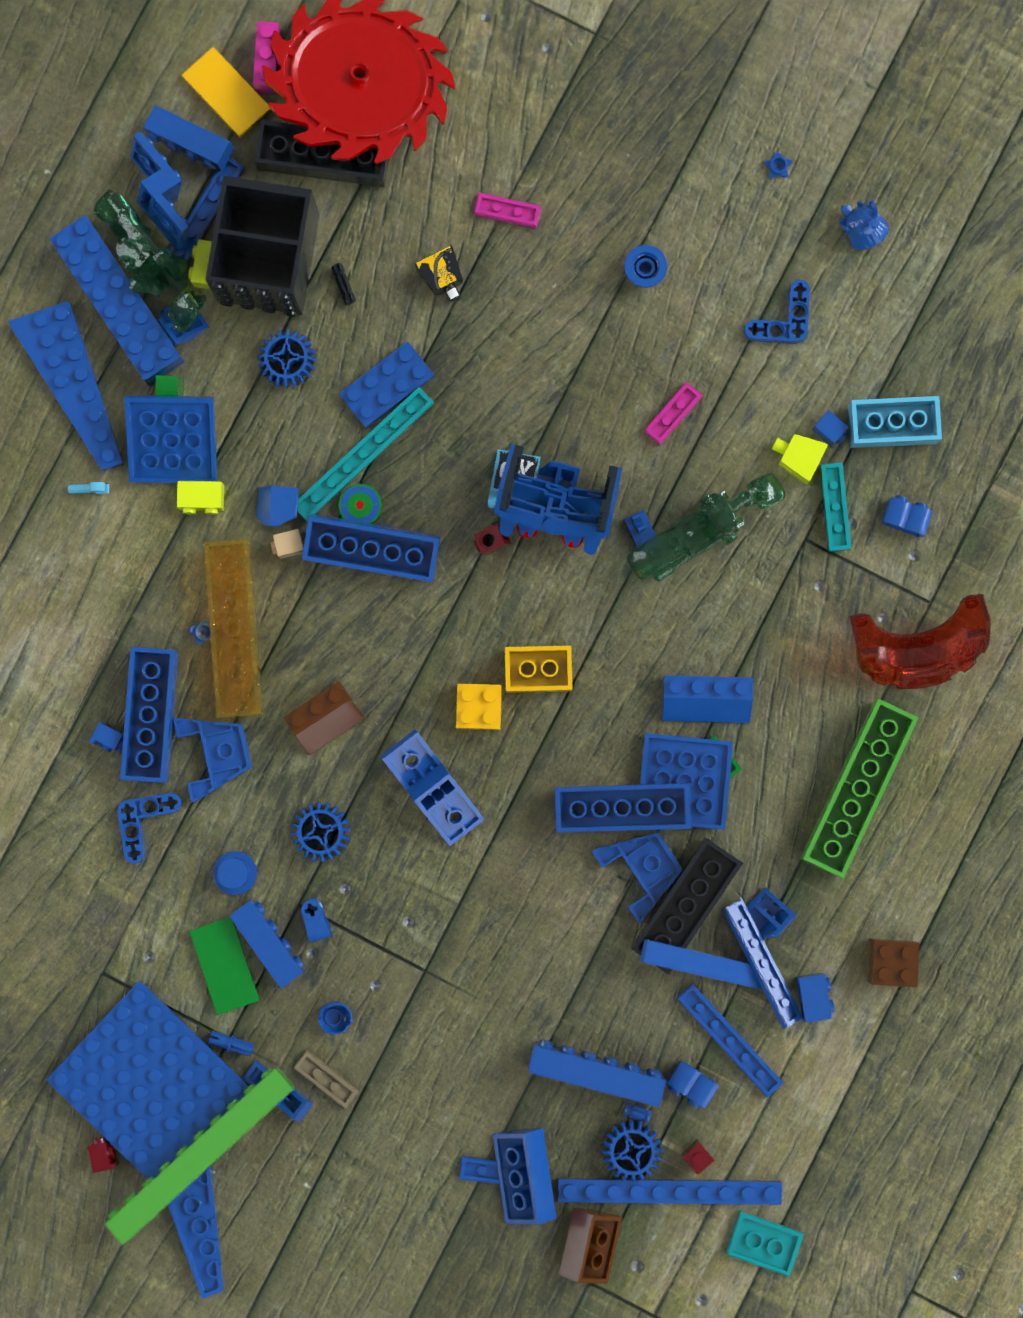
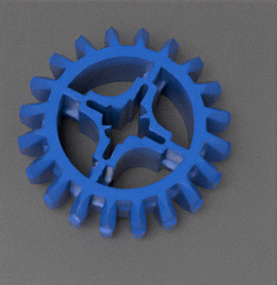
M286 329L285 335L282 334L281 330H278V337L276 338L273 334H270L269 336L272 341L269 342L264 339L263 343L267 347H259V351L263 354L257 356L259 361H263L258 364L260 369H264L262 375L264 377L269 375L267 379L269 383L276 379L275 385L277 387L282 382L284 388H288L289 382H291L293 387H297L295 382L297 380L304 384L305 382L302 377H311L307 370H315V367L310 363L317 362L316 357L312 356L316 353L315 349H309L312 346V342H305V335L298 339V331H295L291 336L289 329ZM291 343L299 346L304 351V356L293 353ZM283 344L280 352L271 355L276 347ZM287 352H288L290 358H292V359H288V363H287V367H286L285 362H284L283 359L286 358V355H287ZM270 362L282 365L283 374L275 372L271 368ZM303 363L298 371L291 374L293 366Z
M317 802V809H314V806L309 804L310 812L302 808L303 818L299 815L295 816L300 823H292L291 825L294 828H298L297 832H291V836L298 835V839L294 840L293 844H301L297 851L301 852L305 849V858L312 853V861H316L317 855H320V861L324 862L326 854L329 860H332L333 851L338 856L341 854L338 849L339 846L346 849L347 846L342 843V840H350V837L344 836V832H350L351 828H344L343 826L348 824L349 820L341 821L340 818L345 813L340 812L336 815L338 807L334 806L330 811V803H326L324 809H322L321 802ZM318 814H327L336 822L324 825L319 819ZM311 817L313 829L311 832L303 835L304 825ZM318 825L321 828L331 827V829L326 830V833H324L325 837L323 838L316 835L311 836L315 834ZM339 829L337 841L330 847L328 836L332 831ZM317 839L323 845L324 850H315L306 841Z
M629 1120V1127H626L624 1121H621V1130L614 1125L612 1128L615 1134L607 1132L606 1135L611 1141L603 1140V1145L609 1147L602 1149V1154H609V1156L603 1159L604 1163L612 1162L607 1167L608 1170L611 1171L616 1168L614 1172L615 1177H618L622 1172V1180L626 1181L628 1175H631V1181L635 1182V1175L637 1174L640 1180H644L642 1173L646 1172L648 1176H651L652 1173L649 1167L651 1166L656 1170L658 1166L653 1161H661L662 1159L659 1155H655L662 1152L661 1147H655L661 1143V1140L659 1138L653 1140L657 1135L655 1130L648 1134L650 1125L647 1124L641 1129L642 1121H638L636 1127H634L633 1120ZM630 1133L640 1134L648 1141L644 1143L643 1141L634 1142L631 1139ZM623 1136L625 1146L618 1150L617 1153H614L616 1142ZM628 1141H630L631 1146H634V1149L635 1147L638 1148L635 1150L636 1161L630 1153H626L629 1151ZM650 1148V1155L647 1161L641 1165L639 1161L641 1153ZM629 1159L635 1168L624 1167L616 1160Z

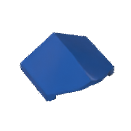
M193 303L172 305L161 311L158 323L174 345L188 343L209 328V325Z
M552 460L539 469L537 479L558 484L567 489L569 487L576 488L581 468Z
M272 485L258 487L256 517L265 526H280L296 519L299 489Z
M766 887L747 906L762 938H777L797 916Z

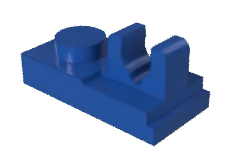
M644 510L624 519L642 559L662 550Z

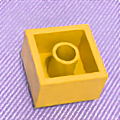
M457 684L456 729L501 730L502 685Z

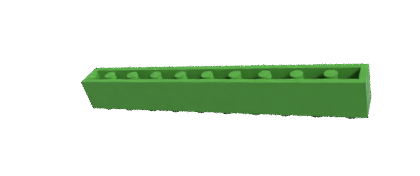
M269 1068L260 1076L262 1081L257 1086L254 1083L243 1092L246 1096L240 1101L235 1099L227 1106L229 1111L223 1117L220 1114L210 1122L211 1128L206 1132L201 1130L193 1137L195 1142L189 1148L185 1145L176 1153L178 1157L172 1163L167 1161L159 1169L161 1173L155 1179L151 1176L142 1184L144 1189L138 1194L133 1192L125 1200L127 1204L121 1210L117 1207L107 1216L110 1220L105 1224L106 1227L122 1245L134 1237L296 1088L279 1068L274 1070Z

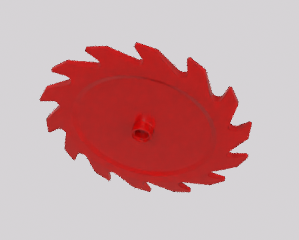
M326 0L314 18L307 17L304 4L295 12L292 19V38L290 40H283L279 33L274 30L270 47L280 70L273 71L264 65L261 68L265 83L286 100L284 104L269 103L270 109L279 119L304 126L308 129L306 132L294 135L293 139L308 146L338 144L341 148L331 156L332 160H351L370 148H375L378 150L374 163L377 164L390 159L405 137L412 139L413 150L417 151L426 141L427 116L429 114H434L440 123L444 125L448 107L437 85L444 84L453 90L456 89L452 72L431 55V52L447 53L448 49L437 37L409 27L414 23L423 21V17L408 10L378 11L377 9L386 0H361L348 8L341 6L343 0Z

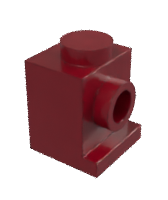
M104 1136L93 1139V1143L87 1146L93 1173L113 1169L119 1165L118 1160L113 1161V1158H115L114 1146L110 1145V1142Z

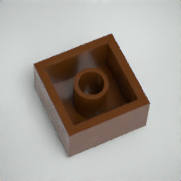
M870 938L868 983L872 985L917 987L919 942Z

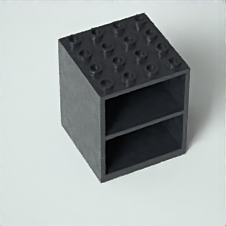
M223 176L205 278L220 305L232 307L233 304L241 305V308L246 310H254V307L261 308L263 312L272 314L275 311H280L290 317H296L297 314L303 315L320 216L311 189Z

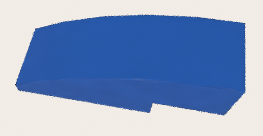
M256 1060L243 1079L250 1085L254 1083L257 1086L262 1081L260 1076L269 1068ZM294 1089L277 1106L293 1120L301 1121L314 1103L297 1089Z

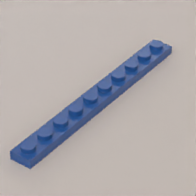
M558 1178V1202L782 1205V1182L772 1180L635 1179V1182H632L631 1179L624 1181L622 1179Z

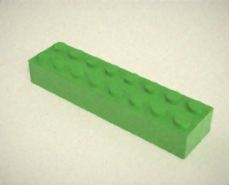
M879 698L873 701L800 857L801 860L839 878L845 877L917 723L918 717Z

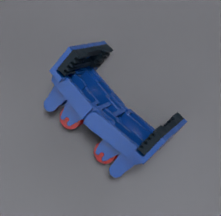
M511 444L494 513L500 517V533L503 536H510L513 533L515 524L518 523L517 532L524 538H532L537 534L538 530L541 531L542 529V531L549 534L562 535L563 544L570 548L579 547L583 542V537H585L584 551L590 555L595 554L601 539L608 538L622 468L609 466L604 491L575 487L567 489L558 484L520 474L519 470L524 447ZM525 498V499H528V500L537 502V503L542 504V505H537V504H534V503H531V502H527V500H523V499Z

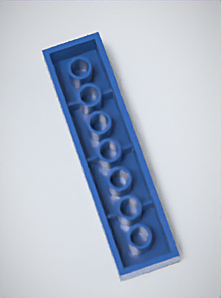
M86 215L49 238L148 386L156 382V375L165 376L185 363Z

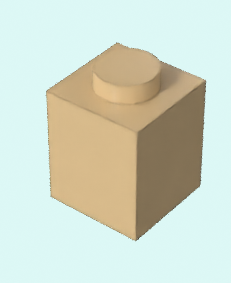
M299 529L273 535L274 541L271 542L272 551L280 559L303 553L304 544Z

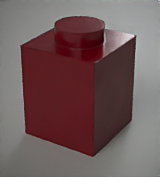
M698 1139L681 1153L682 1158L697 1175L714 1161L713 1157Z

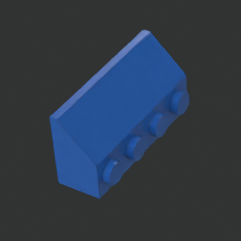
M669 675L663 677L662 721L750 723L753 703V678Z
M526 1128L493 1134L496 1161L498 1162V1175L501 1181L500 1189L505 1224L539 1225L555 1219L556 1213L543 1128ZM508 1162L510 1165L526 1164L527 1166L511 1168L503 1167L502 1163ZM503 1169L509 1171L507 1178H504ZM504 1180H508L511 1185H506Z

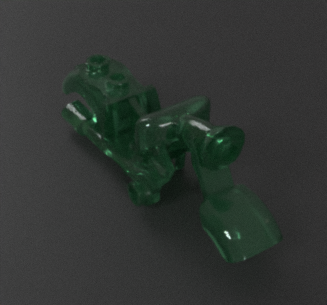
M107 190L95 204L93 212L115 234L117 240L115 245L117 249L115 251L119 255V260L126 264L125 268L128 271L138 275L131 278L128 285L129 288L136 294L140 292L152 293V295H156L159 298L164 293V290L174 287L180 294L172 302L174 306L168 311V315L173 327L177 331H186L198 317L199 310L203 308L207 299L204 294L195 292L193 287L183 279L188 267L187 260L182 256L171 254L163 247L158 249L149 237L153 231L149 227L142 225L140 217L134 208L123 199L119 192Z
M767 473L749 482L747 490L742 491L730 501L727 500L729 497L725 491L720 494H709L700 500V511L671 524V529L654 536L628 554L627 561L639 579L645 580L652 576L655 581L660 582L675 573L676 568L723 541L729 545L738 539L736 536L737 532L745 525L741 517L737 519V511L744 507L758 505L760 509H767L785 498V491L773 473Z

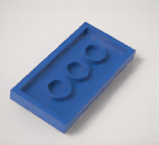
M407 341L345 388L339 395L365 429H367L405 400L418 387H422L431 380L434 374Z

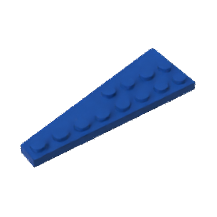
M70 301L8 321L102 471L124 465Z
M210 1166L174 1205L172 1203L168 1204L202 1299L224 1290L212 1170Z

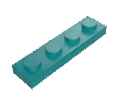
M843 463L821 464L820 475L828 552L851 550Z

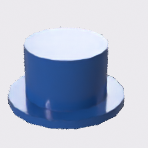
M640 245L632 249L626 256L624 264L625 274L629 281L642 288L654 287L664 279L668 268L667 259L663 252L651 245Z
M238 851L227 852L215 863L213 870L214 881L218 888L226 894H243L250 890L256 881V864L245 853Z

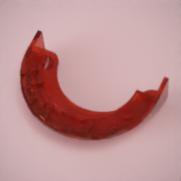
M983 594L969 595L963 598L955 613L947 621L931 630L916 634L888 632L880 628L874 622L872 616L868 614L849 616L859 668L863 673L868 674L872 681L883 686L886 684L896 685L897 689L926 688L952 680V675L960 671L965 673L977 663L976 659L978 656L986 652L990 642L991 620Z

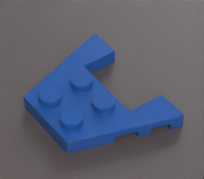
M173 718L177 738L199 733L201 736L209 778L187 783L192 803L252 768L243 724Z
M658 832L591 851L602 868L620 856L624 858L646 892L645 896L628 906L639 924L683 870Z

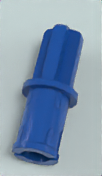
M213 1030L211 1036L219 1040L209 1038L210 1045L227 1049V1052L233 1051L246 1056H250L253 1052V1043L237 1039L235 1035L228 1036Z

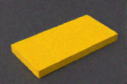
M214 47L182 74L183 79L240 139L272 111L261 96Z

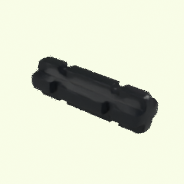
M342 263L334 264L331 266L334 276H336L335 279L341 295H343L345 305L355 303L356 299L353 292H351L352 288L346 273H344L345 270Z

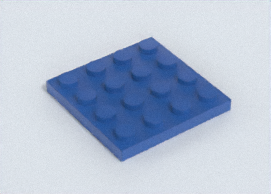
M125 396L129 482L178 483V481H218L214 397Z
M645 733L640 784L690 783L692 827L725 830L733 742Z

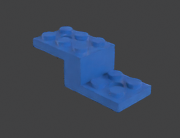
M139 132L133 137L130 158L147 178L140 182L137 203L173 247L179 251L185 246L189 229L187 220L183 216H179L173 205L178 201L182 183L181 176L168 165L165 156L158 153L150 138L145 137L142 132Z
M416 729L380 756L449 846L485 820ZM409 756H416L414 763L406 764V759ZM453 812H459L457 819L449 820Z

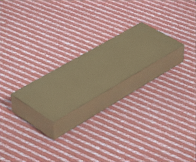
M309 1050L305 1051L293 1067L344 1109L347 1108L360 1091Z

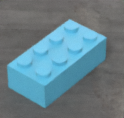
M939 396L851 400L848 404L850 448L937 444L942 440Z

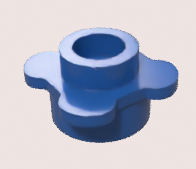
M202 620L200 624L193 625L189 629V632L194 635L197 645H203L206 640H212L215 637V633L212 631L207 620Z

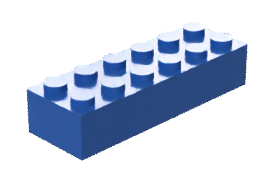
M311 514L308 516L302 560L433 582L441 536Z
M131 647L120 780L169 783L179 652L176 650Z
M690 783L555 788L557 832L692 828Z
M540 1039L539 1042L534 1041L528 1064L529 1073L660 1107L666 1079L660 1073L661 1071L653 1068H647V1071L640 1069L639 1065L626 1062L625 1065L618 1064L617 1059L604 1056V1060L596 1058L595 1053L583 1050L582 1054L575 1052L573 1047L561 1045V1048L554 1047L553 1042Z

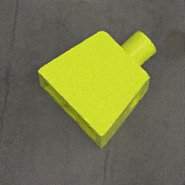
M794 434L789 443L777 438L772 450L783 455L779 465L807 485L828 444Z

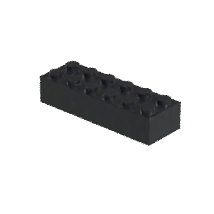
M265 120L260 121L254 160L257 170L385 188L389 159L375 164L374 160L378 153L377 149L370 148L351 160H332L331 156L341 148L338 144L308 146L293 139L294 135L306 132L308 130L306 127Z
M703 838L630 948L641 955L644 940L647 939L686 949L743 863L709 839ZM657 966L668 975L672 970L670 968Z

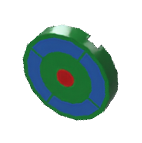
M355 484L343 491L338 507L343 519L373 524L381 514L382 502L374 488L365 484Z

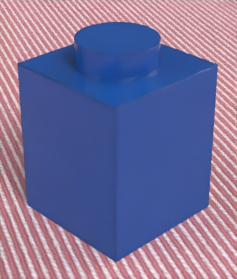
M828 410L812 431L832 447L835 442L839 445L847 436L845 431L848 429V426Z

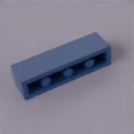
M156 105L143 126L150 140L156 143L161 141L174 152L178 150L184 152L187 158L192 161L198 159L203 162L205 167L211 170L216 168L223 171L234 151L230 141Z
M251 900L229 917L278 986L283 988L305 972L302 968L305 965L298 955L293 956L289 950L292 947L285 937L281 939L277 931L279 928L272 919L268 921L264 915L266 910L259 901Z

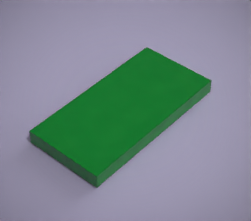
M228 917L190 930L189 932L217 1015L260 1001L236 926L232 919Z

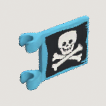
M499 449L497 451L488 498L489 508H495L498 488L509 451ZM522 454L519 473L537 478L540 457Z

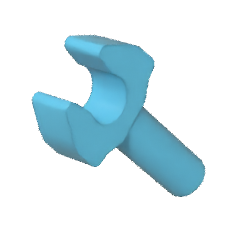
M90 482V484L68 485V492L109 493V484Z

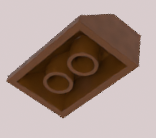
M340 681L283 717L309 755L365 719Z
M574 1208L559 1275L577 1283L608 1284L623 1217L592 1209Z

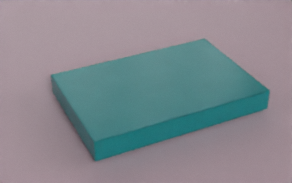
M740 1210L726 1255L790 1277L804 1233Z

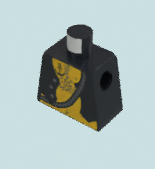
M452 245L415 263L418 274L435 296L445 292L449 302L461 297L456 286L463 283V278Z

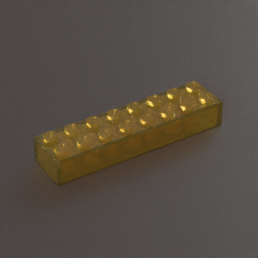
M249 539L204 542L216 716L218 719L264 716L251 542Z

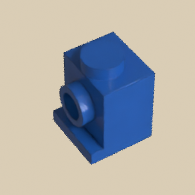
M99 722L89 742L95 745L100 742L99 747L108 752H111L112 749L122 752L124 734Z

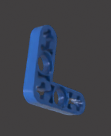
M796 280L792 283L789 289L788 321L751 320L745 326V337L750 341L792 344L803 342L808 334L810 298L808 283L804 280ZM797 286H801V289L805 290V292H802L800 301H796L798 298V292L794 291V289H796ZM794 307H802L804 315L802 317L794 316L792 312ZM792 321H804V324L800 323L799 325V332H803V334H801L799 338H796V335L792 334V332H794L796 329V323H792ZM755 325L757 330H763L764 326H767L766 337H763L764 332H757L754 336L748 329ZM773 326L779 327L782 331L781 336L773 337L770 334V328Z
M167 793L125 800L119 804L118 818L125 859L129 863L137 864L145 858L146 852L141 818L178 812L183 802L179 795ZM170 797L173 800H177L178 803L174 805V809H171V806H163L164 811L160 812L161 804L158 800L159 798H162L161 802L170 801ZM149 800L154 801L156 804V809L152 813H148L144 809L145 803ZM126 804L134 808V811L130 812L131 819L136 818V822L124 824V820H128V814L123 813ZM131 825L135 826L138 831L134 838H129L126 835V829ZM139 840V844H135V849L140 851V855L137 856V860H134V857L129 855V852L133 851V846H127V841L134 842Z

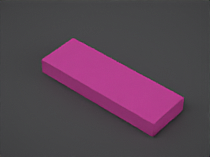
M479 192L474 209V215L536 229L541 212V206Z
M686 382L646 427L644 432L661 445L703 395Z

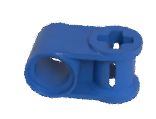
M315 898L308 899L302 905L301 913L310 943L332 937L331 928L322 903ZM309 903H311L312 906H317V910L314 912V914H312L311 911H307V908L310 906Z

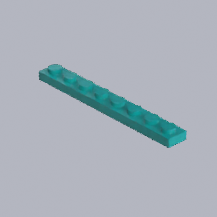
M418 387L298 499L297 512L308 522V516L317 514L433 406L434 402Z

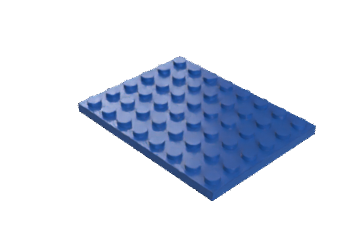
M142 981L136 983L46 1079L147 1179L151 1176L155 1179L161 1173L159 1169L167 1161L172 1163L178 1158L176 1153L185 1145L189 1148L195 1142L193 1137L201 1130L206 1132L211 1128L210 1122L219 1114L223 1117L229 1111L227 1106L235 1099L240 1101L246 1096L243 1092L250 1086ZM199 1177L193 1183H191L181 1194H179L171 1203L174 1205L187 1192V1190L199 1179Z

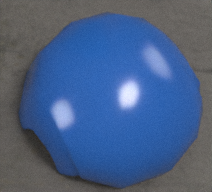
M340 1001L326 1003L318 1014L319 1026L324 1032L331 1035L344 1033L353 1022L351 1010Z

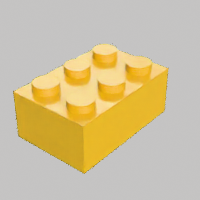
M571 646L505 647L506 693L572 691Z

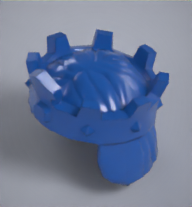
M862 201L857 202L858 207L851 210L852 207L850 205H842L841 213L845 215V218L839 219V224L842 225V229L849 236L853 249L867 250L878 245L886 238L889 225L879 214L878 207L875 206L874 201H869V205H864Z

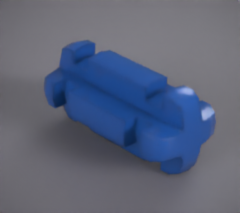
M630 1103L626 1104L624 1116L628 1114L630 1118L639 1121L643 1119L645 1123L649 1122L651 1110L647 1112L645 1108L636 1105L632 1107Z

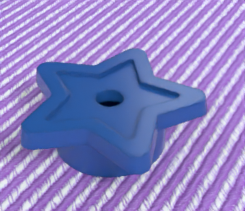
M776 152L772 160L764 161V165L770 169L771 179L778 175L785 178L788 177L787 167L792 163L791 159H785L779 152Z

